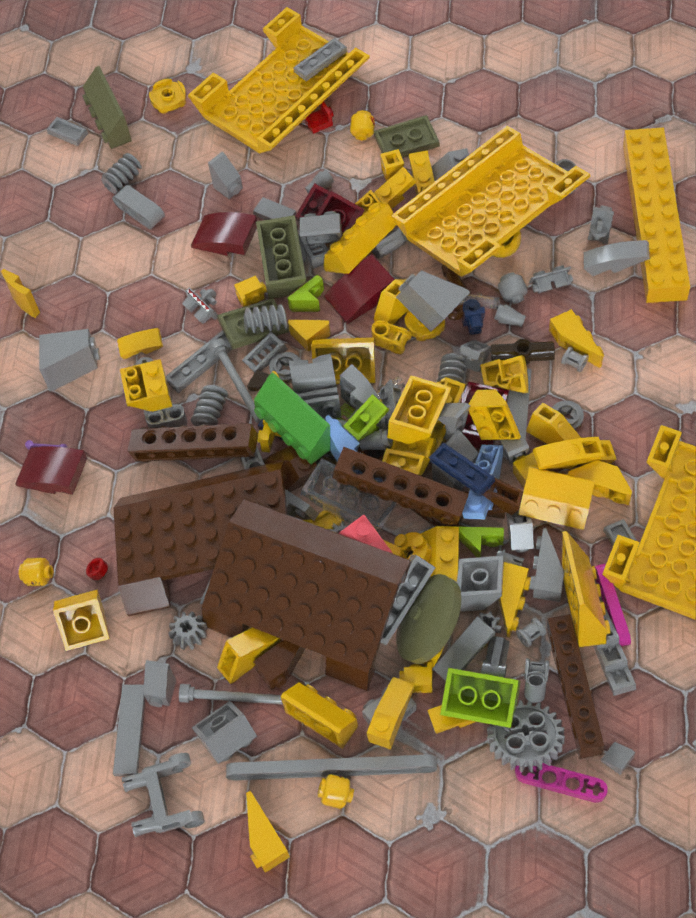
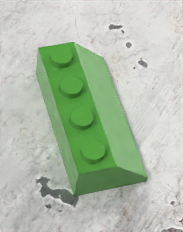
M271 373L254 398V412L259 419L265 420L274 433L277 432L288 446L291 445L301 459H306L312 464L331 450L330 424L277 375Z

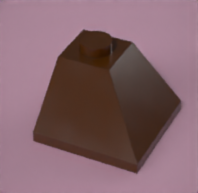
M292 446L263 459L265 465L285 461L287 481L284 482V487L289 492L319 478L317 464L315 462L310 464L306 459H301Z

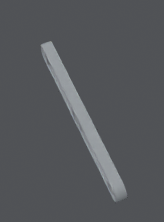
M434 755L234 762L226 765V778L229 780L327 777L330 774L337 776L431 773L437 771V757Z

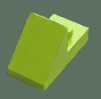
M318 274L287 298L289 310L292 312L320 311L317 298L323 293L324 285L323 279Z
M372 394L346 422L344 427L360 441L379 429L376 424L390 409Z
M459 527V541L479 558L481 557V545L488 547L503 545L504 528Z

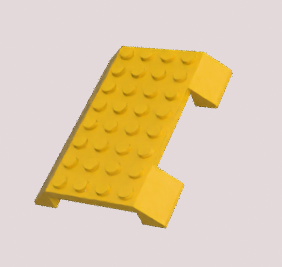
M288 7L263 28L264 33L276 49L231 90H228L227 81L213 72L188 94L189 99L206 120L259 154L272 150L370 58V55L355 47L350 53L346 52L311 79L305 81L294 72V67L329 41L302 26L300 14Z
M506 126L392 214L391 217L411 243L462 277L475 270L500 250L504 242L549 206L565 198L591 176L590 173L578 166H574L569 171L559 167L525 147L522 143L521 133Z
M661 425L646 463L664 479L644 534L640 542L617 535L602 575L623 593L696 620V446L679 441L682 432Z

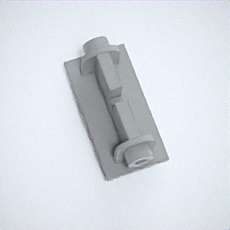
M564 265L553 268L552 272L545 273V271L534 273V277L529 281V283L534 282V285H532L533 292H538L539 294L552 290L551 282H554L555 288L570 285L573 282L572 275H568L571 266L564 268Z
M391 379L381 388L379 394L381 402L390 409L385 415V426L389 425L391 415L401 397V389L398 385H393Z

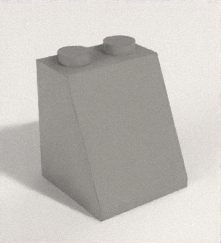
M420 271L416 276L412 274L398 288L401 292L396 298L425 327L432 331L459 305L470 291Z
M89 329L39 335V370L49 391H54L97 369V360H100V350L96 348L95 337H91Z

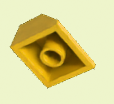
M98 589L54 601L53 612L66 651L110 639Z

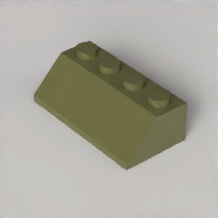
M97 66L83 85L85 94L82 97L86 106L90 105L88 109L91 117H96L94 121L98 131L102 130L101 136L104 143L108 142L110 148L113 149L132 140L125 116L100 66Z
M295 215L256 222L269 299L289 296L306 282Z

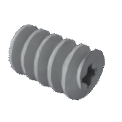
M125 153L117 163L113 164L112 168H109L107 172L102 174L101 181L110 192L117 194V188L121 190L123 188L122 183L128 185V179L133 180V174L139 175L138 169H142V166L133 155Z
M282 304L278 305L277 310L274 305H270L269 311L266 306H262L261 312L257 306L253 308V312H251L249 307H246L244 313L246 334L250 327L253 333L256 332L257 327L260 328L261 332H264L265 326L268 327L269 331H272L273 325L276 326L277 330H280L281 324L287 330V316Z
M453 353L444 355L441 359L437 382L447 377L464 383L463 378L466 371L465 358Z
M206 385L201 390L202 394L199 396V401L196 404L197 408H195L194 415L191 418L194 426L203 424L209 426L217 425V419L221 416L220 411L223 410L222 405L226 402L225 397L228 396V392L224 388L216 385Z

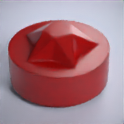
M102 558L93 559L86 568L87 576L94 581L104 577L108 570L107 562Z

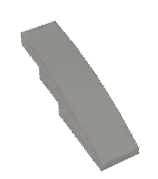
M605 608L606 614L603 617L604 620L609 621L610 634L606 636V644L593 646L613 696L636 690V683L628 668V660L619 644L617 631Z

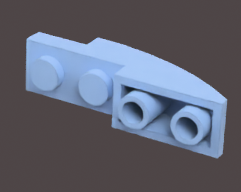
M329 415L326 416L325 421L330 424L331 452L336 461H338L343 447L358 451L360 445L358 440L351 433H348L338 420L332 419ZM353 470L356 474H363L359 470ZM374 478L377 482H383L380 478Z
M481 445L475 462L476 465L499 480L503 446ZM470 489L462 512L463 518L485 520L488 510H492L494 503L485 496H479Z

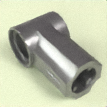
M497 636L490 639L481 674L505 678L506 659L510 641Z

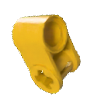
M382 320L374 322L371 327V335L375 339V345L390 350L395 354H403L406 342L412 337V334L407 329Z

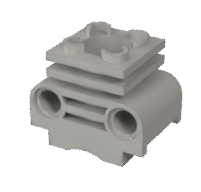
M331 354L318 356L312 359L313 363L308 364V360L298 359L289 361L294 392L323 419L328 415L332 419L341 418Z

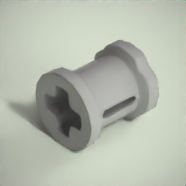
M568 347L561 363L564 365L567 363L577 368L578 372H582L589 356L579 354L573 351L572 347Z
M533 618L526 627L516 630V635L521 643L529 648L532 645L531 642L539 636H545L547 631L537 618Z

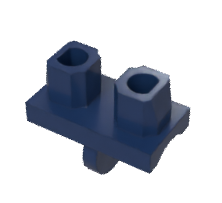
M469 299L463 304L462 325L463 327L468 326L469 335L482 333L481 328H483L486 313L485 308L481 307L480 303L475 299Z

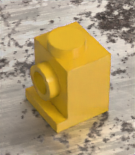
M399 149L380 154L381 170L385 180L388 181L404 166V161Z
M256 275L234 285L236 296L242 307L265 299L264 294L267 293V289L263 281L259 282Z
M427 663V667L419 664L404 667V671L399 672V679L414 683L413 693H432V663Z

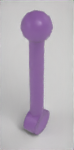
M28 440L25 443L26 448L29 450L30 448L41 446L67 447L66 444H38L33 443L31 440Z

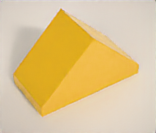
M288 320L290 335L308 352L311 350L313 340L326 339L331 334L330 324L327 320Z

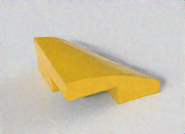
M523 355L503 361L498 359L480 365L484 385L528 393L527 367Z

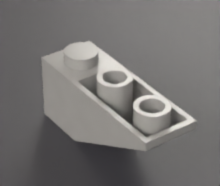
M543 528L542 536L537 537L536 549H540L539 556H534L533 569H537L536 576H531L529 589L534 590L533 598L560 602L564 571L546 528Z

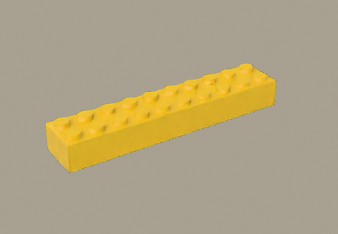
M664 127L625 130L623 150L637 241L647 240L649 242L650 259L640 263L646 303L688 300L690 281Z

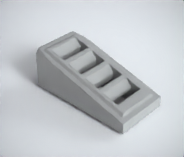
M324 243L315 244L310 247L309 245H304L306 255L313 269L324 265V256L328 251Z
M270 332L242 361L253 372H256V370L261 371L270 364L274 356L285 352L288 348ZM274 344L276 347L273 349L270 345ZM268 349L270 353L267 354L264 350ZM261 353L265 358L261 360L257 355ZM253 358L259 362L257 366L251 361Z

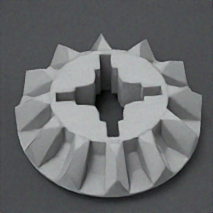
M291 352L279 353L270 361L269 370L271 373L272 371L277 372L281 380L290 382L292 379L291 373L287 369L283 370L282 365L287 367L289 366V361L300 358Z
M560 401L552 407L565 416L571 412L570 419L567 418L566 420L574 429L578 426L581 427L584 412L577 403L573 401Z

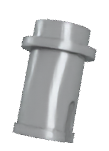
M504 549L503 551L498 550L496 555L503 556L504 562L522 566L524 558L506 553Z

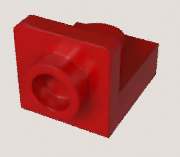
M324 101L320 104L321 110L311 113L305 118V123L312 134L333 126L332 117H334V113L331 107H327Z

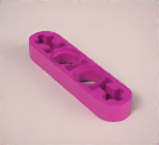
M606 564L596 565V582L600 585L602 601L619 636V644L621 647L630 645V633L614 585L602 575Z
M542 763V770L539 771L538 780H535V774L533 773H536V769H539L537 766H533V773H527V776L522 775L519 766L516 765L515 767L516 778L525 784L593 803L602 802L607 796L608 787L606 783L596 777ZM545 772H552L556 776V780L553 783H546L542 779V775ZM570 778H575L580 786L575 790H571L566 786V781ZM584 781L588 782L585 793H582ZM595 785L600 786L599 790L602 791L598 793V796L593 795V790H591L594 789Z

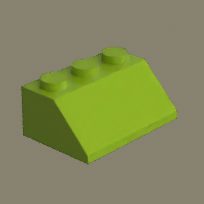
M448 668L440 715L511 728L521 682L515 679Z

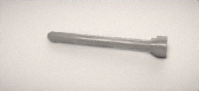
M222 338L212 341L209 344L212 354L221 359L255 422L260 423L261 419L254 412V401L226 353L227 345Z
M180 684L179 702L185 703L194 701L195 698L283 705L281 695L200 690L191 687V684Z

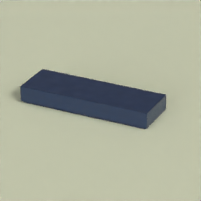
M444 442L429 457L430 462L479 496H482L495 482L494 476Z

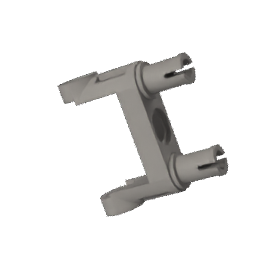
M188 753L175 754L168 759L169 761L145 767L141 773L122 777L125 792L146 786L151 800L152 817L131 822L135 837L154 831L160 834L180 827L194 828L205 822L202 811L190 812V810L170 816L167 811L160 778L183 772L184 768L189 767L191 761Z

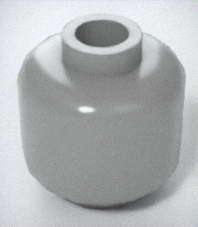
M512 272L500 278L498 289L503 300L513 304L522 302L528 291L522 276Z

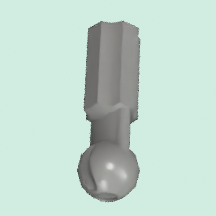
M398 227L391 230L372 250V253H374L376 258L381 259L402 246L408 239Z

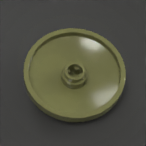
M443 574L429 577L397 628L396 644L402 658L414 664H422L436 656L445 646L455 629L461 609V590L455 580Z

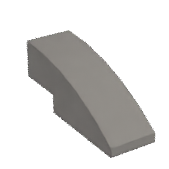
M647 240L608 244L583 252L584 269L592 276L607 270L616 273L650 259L649 242Z
M352 364L340 375V386L350 393V404L356 409H359L372 394L379 399L370 382ZM385 416L376 424L381 429L385 426Z

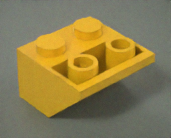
M161 359L120 369L127 406L151 412L173 407Z
M496 389L477 390L469 402V413L481 440L520 439L521 435L508 404Z

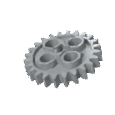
M519 700L512 726H515V728L490 724V727H487V743L490 744V752H494L495 759L502 758L503 766L509 762L510 770H513L517 765L520 768V772H523L525 767H528L529 771L533 772V766H537L542 770V763L550 766L551 758L558 759V752H562V744L565 741L564 728L561 727V719L556 720V712L549 714L548 706L542 710L540 702L536 706H532V702L528 701L527 705H523V702Z

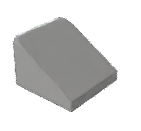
M614 742L601 759V762L621 775L634 758L636 752Z

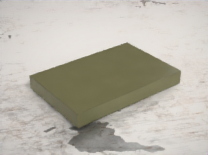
M427 115L374 131V137L381 153L399 149L403 158L411 153L440 147L438 137Z
M274 298L217 315V320L232 350L262 341L270 332L275 336L289 332L288 325L286 330L284 325L281 324L280 330H277L276 326L273 325L272 331H269L268 327L265 326L264 332H261L260 328L257 327L256 332L253 333L250 327L247 334L245 333L244 313L246 307H249L251 312H253V308L257 306L261 312L262 306H266L269 311L270 305H274L277 310L278 306Z

